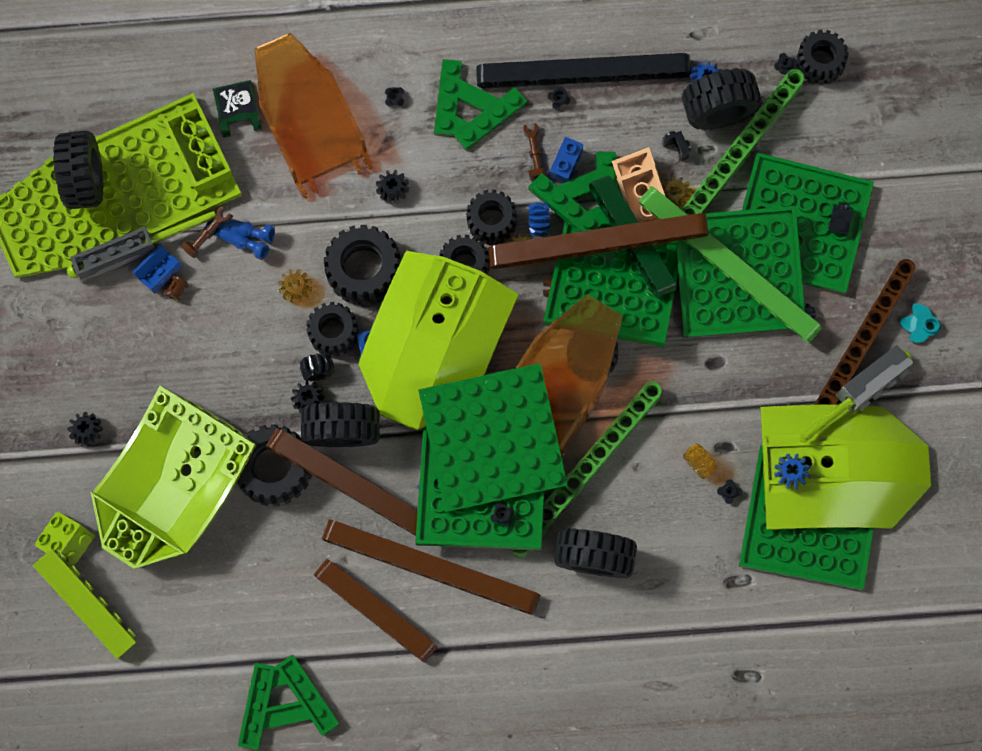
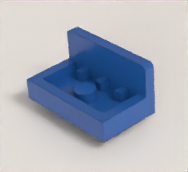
M159 245L133 271V274L155 294L183 265L162 245Z

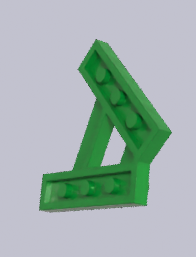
M442 59L434 135L454 137L467 151L527 105V100L515 87L499 99L461 80L462 61ZM458 100L482 113L470 122L457 117Z
M596 152L595 171L560 185H555L541 173L529 185L528 190L543 203H547L550 209L578 232L595 230L600 227H611L599 206L586 211L574 200L591 194L589 183L606 175L612 178L619 190L617 175L612 161L616 160V152Z
M291 655L277 666L254 664L238 747L259 751L263 730L310 719L322 737L340 725L294 655ZM288 685L298 700L268 708L271 691L275 687Z

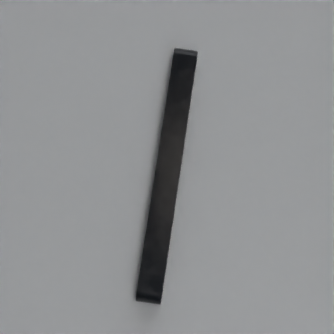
M687 53L484 63L476 66L477 87L479 88L686 78L691 75L690 55Z

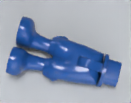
M231 219L221 224L212 234L234 245L237 249L248 248L252 250L255 258L263 260L269 252L268 244L273 243L275 226L267 224L263 230L255 229L250 222ZM213 220L208 221L205 225V228H207ZM247 237H254L263 242H254Z

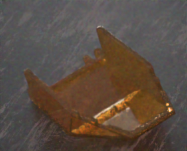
M291 33L255 48L259 105L279 152L303 199L308 197L302 184L309 182L312 191L317 194L319 192L313 179L351 162L357 174H362V169L357 163V160L362 157L366 167L369 170L373 169L364 137L332 72L326 69Z
M588 294L568 309L560 318L552 322L543 332L541 331L536 335L516 367L520 368L541 363L561 458L565 455L600 399L608 377L623 317Z

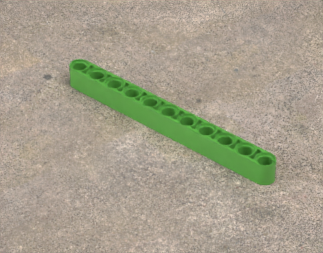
M793 69L786 74L681 209L686 214L706 213L801 90L804 75L800 70ZM790 79H796L799 83L793 84L790 82ZM785 94L787 98L782 99L778 95ZM767 109H774L776 113H768ZM760 123L764 128L759 129L755 124ZM749 138L753 142L747 144L743 141V139ZM738 153L741 158L735 159L732 157V154ZM726 168L729 170V173L723 174L720 172V169ZM714 183L718 188L711 189L708 187V184ZM702 198L706 201V203L699 204L696 202V200Z
M650 186L638 201L643 208L658 220L687 215L653 186ZM710 233L706 237L683 240L808 344L821 331L822 326Z
M651 381L644 385L567 475V484L570 481H576L579 487L570 489L567 485L556 488L544 502L543 513L550 512L553 517L548 521L543 520L542 537L656 405L662 391L658 383ZM654 389L657 391V395L651 397L647 394V390ZM636 404H641L644 410L637 412L633 407ZM627 419L631 422V426L623 427L620 422ZM609 435H616L618 441L611 443L607 437ZM602 450L605 452V456L597 458L594 452ZM585 465L592 468V471L588 474L581 471V468ZM562 496L566 499V502L558 505L554 500L556 497ZM511 549L512 554L516 558H524L531 551L517 552Z

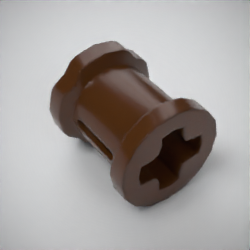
M173 276L172 283L163 294L179 302L180 295L189 284L183 279Z

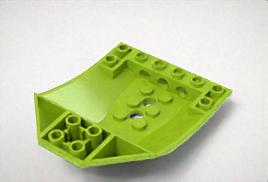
M406 251L381 304L358 364L375 406L380 411V416L417 431L426 428L418 389L485 375L519 294L482 271L451 259ZM443 297H450L452 302L448 305L441 302ZM441 314L445 320L441 324H436L432 320L433 316Z
M159 386L128 444L94 491L91 492L102 548L133 569L186 554L204 534L225 503L256 444L234 426L200 405L163 386ZM197 447L201 450L198 458L194 456V450ZM188 464L191 467V473L185 476L182 469Z
M838 405L760 407L766 529H892L931 487L928 445L885 407L867 406L864 410L858 409L853 414L847 409L805 443L800 440V436ZM788 453L791 455V459H794L795 454H799L798 461L805 457L812 461L810 469L805 471L810 474V477L804 478L806 481L805 485H801L798 482V489H795L793 484H790V488L786 489L787 482L785 481L780 485L778 482L782 477L775 478L774 476L776 472H779L775 469V465H781L779 458L782 457L787 461L786 454ZM823 457L832 458L833 465L830 468H825L821 465ZM788 468L789 475L792 473L796 475V468Z

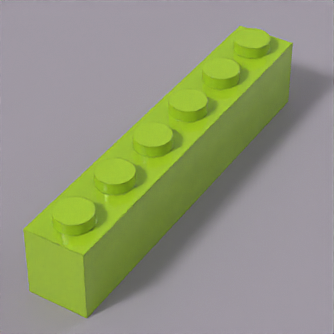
M50 549L32 566L112 655L118 659L137 642L134 639L137 635L129 627L125 629L120 624L123 621L115 611L111 614L106 608L109 604L101 596L97 598L92 591L95 590L87 580L83 582L78 577L81 573L74 565L69 567L64 561L66 557L59 549L56 551Z

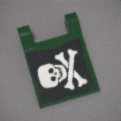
M251 80L213 88L223 138L231 137L229 124L251 119L254 131L262 129Z

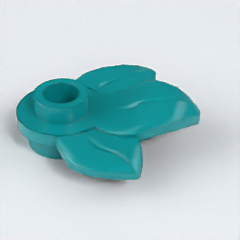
M914 303L912 306L913 315L900 320L901 327L911 333L909 341L914 343L924 342L928 336L937 335L941 329L940 321L932 316L930 309L918 303ZM927 324H932L934 329H928Z

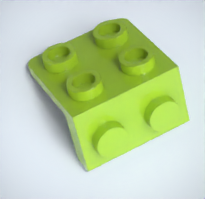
M56 512L39 535L35 546L45 553L50 549L55 551L59 549L65 555L66 559L64 561L70 567L77 564L96 535L62 513Z

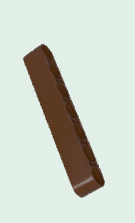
M326 558L313 574L318 580L423 663H426L438 646L329 559Z

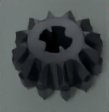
M387 170L386 176L380 174L379 179L381 181H376V186L378 187L376 193L381 195L380 199L382 201L387 199V202L391 204L392 200L395 199V202L398 204L399 197L402 199L406 198L405 193L409 192V187H407L409 181L404 179L405 175L403 173L398 175L397 170H394L393 174H390Z
M316 353L304 357L299 362L300 372L304 380L310 382L324 380L335 372L333 359H331L330 354Z
M305 380V386L302 387L301 383H298L299 390H292L295 396L291 397V401L295 402L293 407L294 409L299 408L300 414L303 407L324 403L321 400L326 398L325 394L322 393V386L317 387V382L315 381L310 385L309 381ZM311 394L312 399L305 401L304 397H308Z
M83 412L82 417L76 414L77 420L71 419L69 422L73 426L67 428L71 432L69 435L70 439H75L76 445L82 443L84 447H87L88 441L95 445L93 439H101L98 432L103 431V428L99 426L102 423L101 420L96 419V415L93 413L88 415L87 412ZM88 426L89 429H86L85 433H83L82 430H84L85 427Z

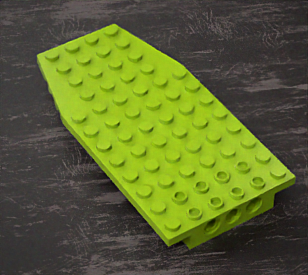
M194 93L95 137L101 155L104 183L103 201L97 207L68 209L63 205L56 184L53 157L47 159L44 165L37 170L34 169L30 172V175L23 181L17 182L10 191L0 195V246L16 279L66 269L70 264L73 265L71 256L143 227L147 228L150 236L155 235L242 196Z

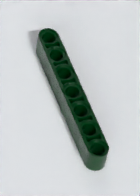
M609 175L589 183L590 192L611 227L639 223ZM653 245L625 249L656 298L676 290V283Z

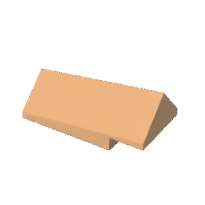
M645 148L612 161L622 196L638 222L658 220L638 203L650 186L656 188L666 197L650 148Z

